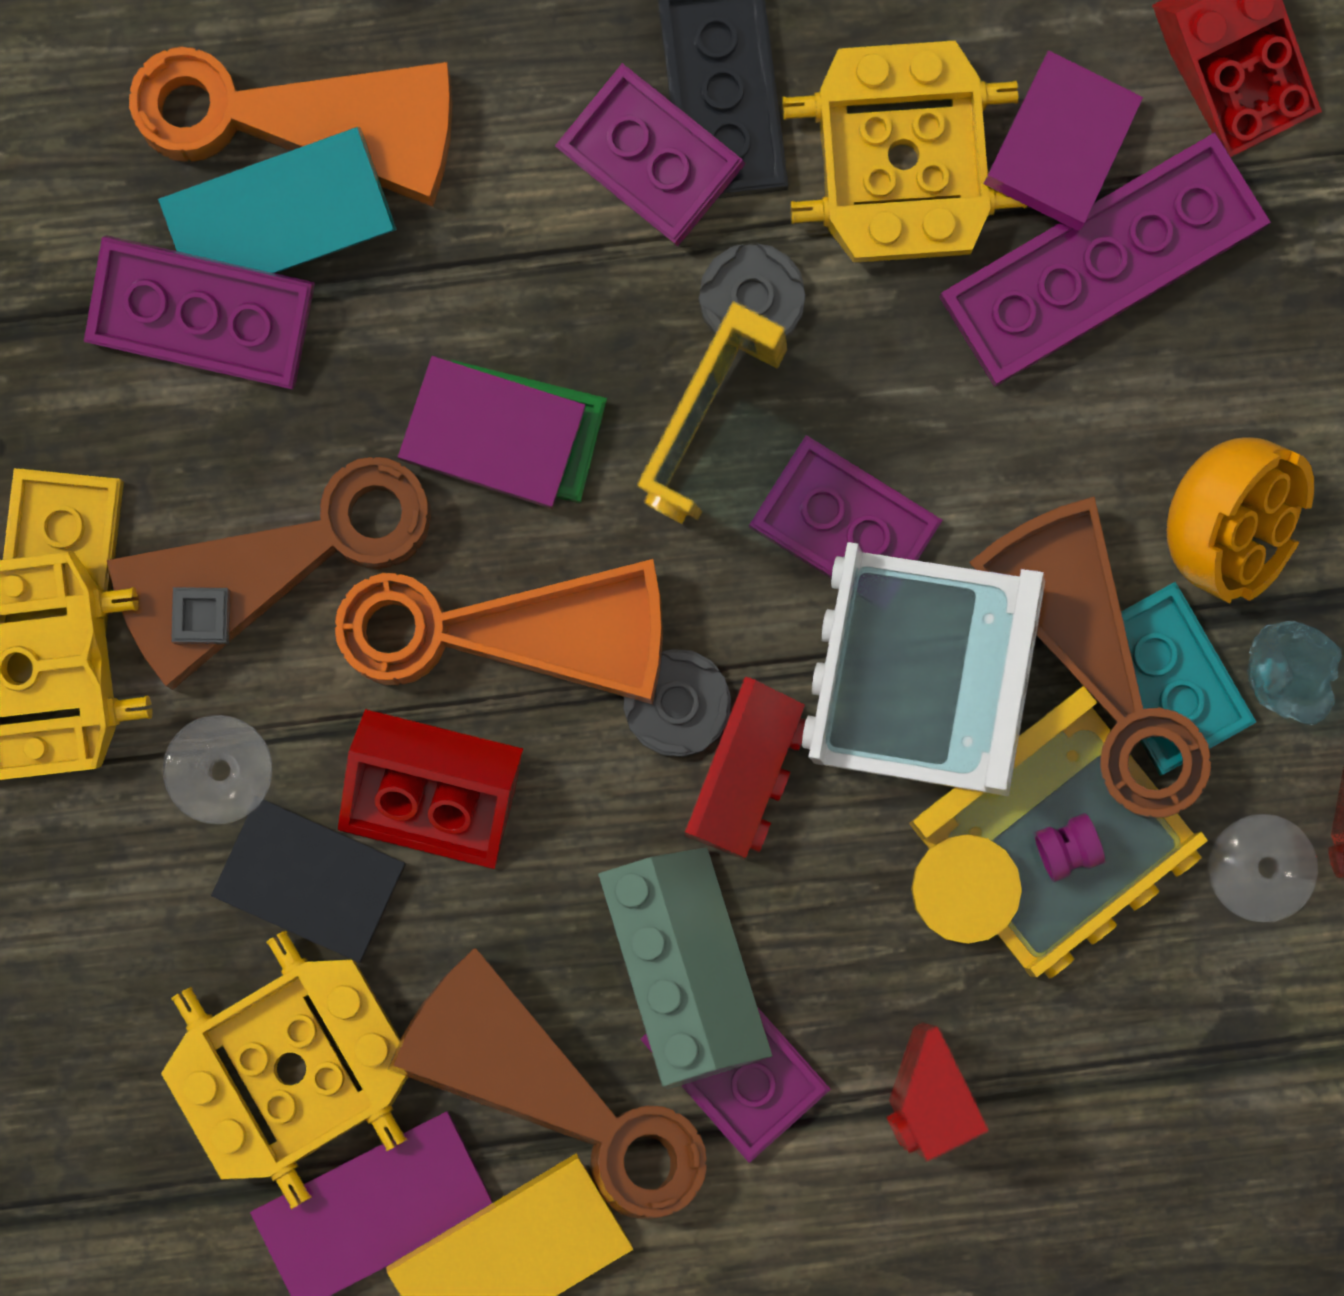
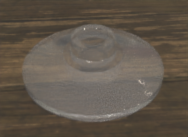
M223 715L199 718L182 728L169 744L163 762L165 787L174 804L187 816L209 824L231 823L253 812L265 798L273 773L271 754L262 736L242 720ZM218 761H226L230 766V774L223 781H216L211 773L213 765Z
M1256 814L1233 822L1218 836L1210 853L1209 877L1216 896L1228 910L1249 921L1275 922L1293 915L1309 900L1317 882L1318 862L1310 840L1299 827L1279 816ZM1264 857L1271 858L1276 864V872L1271 878H1265L1259 873L1258 864Z

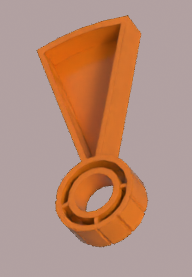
M177 47L171 48L168 51L164 50L148 59L143 64V67L138 70L131 84L129 109L136 126L149 146L172 160L185 162L188 160L191 162L205 160L219 153L227 146L237 130L292 151L352 128L360 127L381 187L431 207L434 205L444 176L451 140L453 107L451 79L447 62L237 91L231 76L223 64L211 54L201 50L196 51L195 48ZM185 85H194L204 89L210 95V107L207 115L201 122L191 127L180 128L170 125L164 120L163 105L166 97L174 89Z
M653 559L443 612L440 603L433 594L416 579L402 574L397 576L396 573H381L371 576L369 580L364 579L354 585L346 594V598L342 600L336 614V642L344 658L358 673L382 685H399L400 683L404 685L417 681L436 666L445 648L448 647L650 704L654 702L661 668L663 621L662 601ZM393 604L404 606L414 615L416 625L414 637L406 647L398 652L384 653L376 651L371 647L367 639L366 629L369 619L375 611L383 606Z

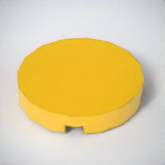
M965 834L945 838L927 850L915 868L911 891L915 910L929 929L945 940L969 944L989 940L1008 926L1018 911L1022 887L1018 868L1005 849L988 838Z

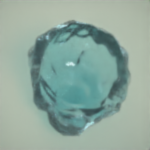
M1284 621L1276 624H1267L1253 639L1250 649L1247 671L1250 688L1254 691L1259 704L1276 712L1285 719L1291 717L1302 724L1316 725L1328 716L1335 705V696L1330 682L1337 680L1339 677L1338 666L1342 659V648L1336 645L1319 629L1300 622Z

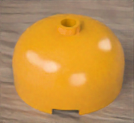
M1251 437L1225 441L1214 446L1199 457L1179 483L1168 513L1167 543L1172 560L1179 572L1194 586L1227 603H1231L1232 599L1239 597L1250 601L1264 592L1277 579L1299 545V541L1289 538L1295 530L1302 507L1305 509L1312 508L1314 475L1308 460L1302 455L1276 443ZM1253 537L1278 547L1275 554L1265 564L1266 549L1263 545L1253 541Z

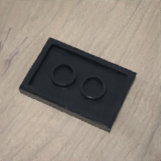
M256 797L211 896L358 963H362L406 863L262 798Z

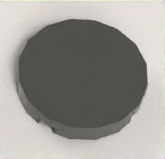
M763 244L733 246L714 258L702 276L699 295L703 320L715 336L732 303L735 302L783 327L787 338L792 334L802 318L805 301L803 279L798 268L789 256L772 246Z
M670 649L662 652L660 674L653 704L624 697L623 709L631 732L643 746L662 756L686 757L704 751L720 737L729 720L731 695L725 677L711 660L694 651Z

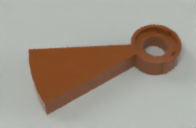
M368 457L357 459L347 464L346 468L342 467L336 472L325 487L320 503L321 520L107 560L113 589L122 590L135 587L138 597L123 598L117 601L120 603L139 600L137 611H122V614L144 658L164 685L172 690L175 689L227 645L174 644L171 642L173 587L230 589V642L336 551L350 562L364 568L383 569L403 563L417 552V548L422 546L427 538L430 528L429 521H431V506L428 497L415 474L405 466L389 458L375 457L373 459ZM374 490L388 491L400 501L402 508L401 520L396 529L387 536L380 538L365 537L354 529L351 518L353 506L358 498L366 492Z
M1095 496L1060 506L1025 522L997 539L969 562L975 570L1019 577L1021 569L1044 573L1045 588L1036 636L1117 722L1105 739L1100 760L1102 777L1105 780V785L1110 795L1120 805H1123L1125 809L1144 817L1167 818L1193 805L1202 794V790L1205 789L1210 777L1211 762L1209 760L1211 757L1209 746L1197 726L1187 717L1176 711L1163 708L1143 709ZM1150 737H1161L1173 742L1180 750L1183 759L1182 772L1177 781L1171 786L1160 790L1146 789L1139 785L1131 776L1128 767L1129 755L1134 746L1143 739Z
M476 948L469 952L442 978L422 1003L404 1032L388 1067L390 1071L593 1145L590 1160L593 1182L605 1202L610 1203V1206L620 1214L632 1218L637 1217V1219H654L670 1215L687 1206L696 1196V1192L700 1190L704 1182L706 1173L705 1162L707 1161L706 1149L701 1136L697 1134L693 1124L681 1114H675L674 1110L663 1106H643L626 1111L616 1117ZM638 1137H651L658 1140L667 1149L670 1157V1172L667 1179L658 1188L653 1190H646L636 1186L628 1178L624 1168L626 1150Z

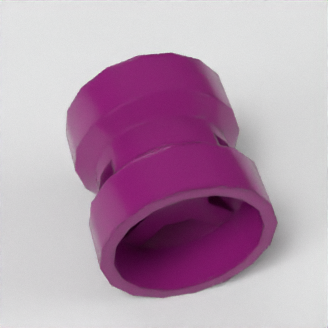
M1087 813L1070 818L1067 825L1062 828L1055 829L1049 826L1034 832V839L1040 858L1053 883L1070 877L1072 870L1083 866L1091 869L1105 863V855L1100 839Z

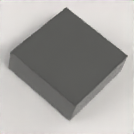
M173 587L171 642L174 644H229L230 589Z

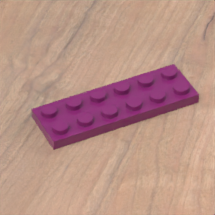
M1214 132L1096 201L1080 231L1059 223L941 292L939 298L995 388L1265 229L1271 222Z

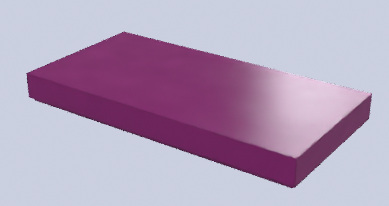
M106 235L101 239L84 342L293 389L296 385L315 282Z
M449 1111L403 1133L407 1140L400 1145L396 1144V1147L386 1152L384 1144H381L305 1183L304 1186L312 1197L295 1208H290L283 1194L250 1212L290 1296H330L387 1267L494 1203Z

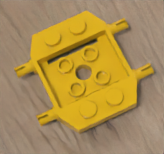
M956 41L839 48L820 88V92L814 93L813 96L782 97L784 120L815 117V122H820L824 159L825 197H822V200L790 201L792 224L823 221V226H828V231L853 263L971 255L987 216L993 215L995 209L1027 208V205L983 184L988 175L983 111H985L986 105L1018 104L1017 81L985 84V81H980V77ZM943 99H951L952 107L847 114V106ZM900 144L908 145L916 152L918 162L910 169H897L889 161V150Z
M74 552L0 560V615L65 607L67 609V616L0 624V717L75 708L80 710V715L0 724V780L102 767L116 726L120 722L152 718V708L131 710V708L152 705L149 696L122 700L114 698L104 625V616L107 613L138 610L139 600L117 602L118 599L138 597L135 587L105 592L99 589ZM15 653L26 655L33 665L32 675L24 684L15 682L9 676L7 670L8 661Z
M287 930L277 934V937L287 954H285L276 937H272L266 942L283 969L281 971L283 976L214 1017L212 1014L207 1015L192 987L181 991L182 994H176L171 998L185 1020L188 1032L181 1040L161 1074L220 1178L271 1177L273 1181L277 1182L290 1208L293 1209L312 1197L295 1170L299 1167L297 1162L364 1121L373 1125L386 1148V1152L395 1148L396 1144L400 1145L407 1140L392 1116L391 1111L394 1110L392 1105L408 1077L388 1070L401 1039L355 960L308 962L307 958H301L287 934ZM309 995L363 1090H357L307 1003L306 996ZM224 1047L277 1141L269 1145L217 1054L216 1050ZM287 1053L300 1055L306 1064L304 1078L295 1085L284 1083L277 1073V1064L281 1057ZM386 1127L389 1129V1131H390L391 1135L393 1136V1138H394L396 1144L394 1143V1141H393L392 1137L390 1136L389 1132L387 1131Z

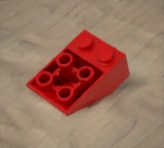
M1161 0L1152 5L1170 55L1212 133H1216L1230 157L1322 112L1283 0Z

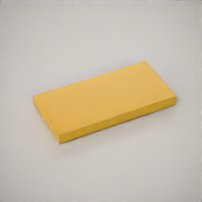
M14 468L3 560L74 552L99 589H102L104 592L111 591L112 580L107 560L115 559L124 481L118 478ZM65 607L0 615V624L67 616V609ZM108 613L104 616L105 633L107 630ZM15 653L8 661L7 670L9 676L15 682L24 684L32 675L33 665L26 655Z
M576 1153L388 1265L386 1271L401 1296H557L633 1250V1247Z

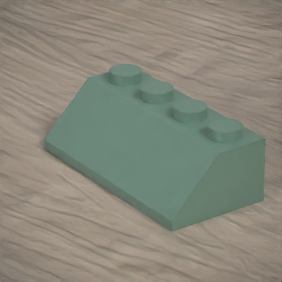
M708 848L653 856L598 873L662 1086L669 1090L773 1057Z

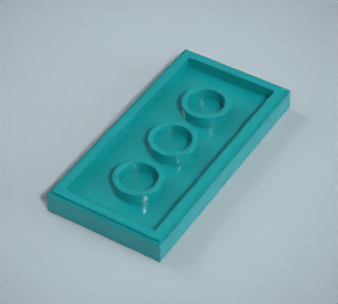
M360 127L352 128L158 199L178 252L271 273L284 271L397 230Z

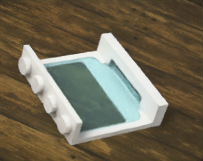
M847 542L845 557L837 556L833 566L831 587L839 589L835 610H826L823 621L822 641L829 642L826 663L817 662L813 676L812 694L819 695L816 717L807 716L803 731L802 747L810 749L808 757L814 764L1009 796L1045 588L1044 573L1021 569L1019 577L862 552L858 544Z

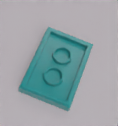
M1176 581L1121 611L1143 709L1163 708L1176 711L1187 717L1197 726L1199 732L1203 734L1209 749L1256 723ZM1150 737L1141 741L1142 746L1160 776L1183 764L1181 752L1173 742L1161 737Z

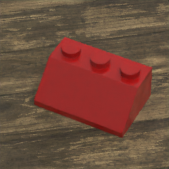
M745 676L687 825L685 837L744 860L749 849L760 853L771 822L762 819L769 798L780 801L791 771L783 769L781 766L788 748L799 751L806 722V719L802 718L801 714L805 704Z
M365 709L348 752L337 830L495 869L516 790L524 748Z
M923 1022L913 1027L889 1098L894 1113L886 1116V1119L900 1147L902 1146L909 1154L916 1152L926 1161H929L989 1130L938 1026Z

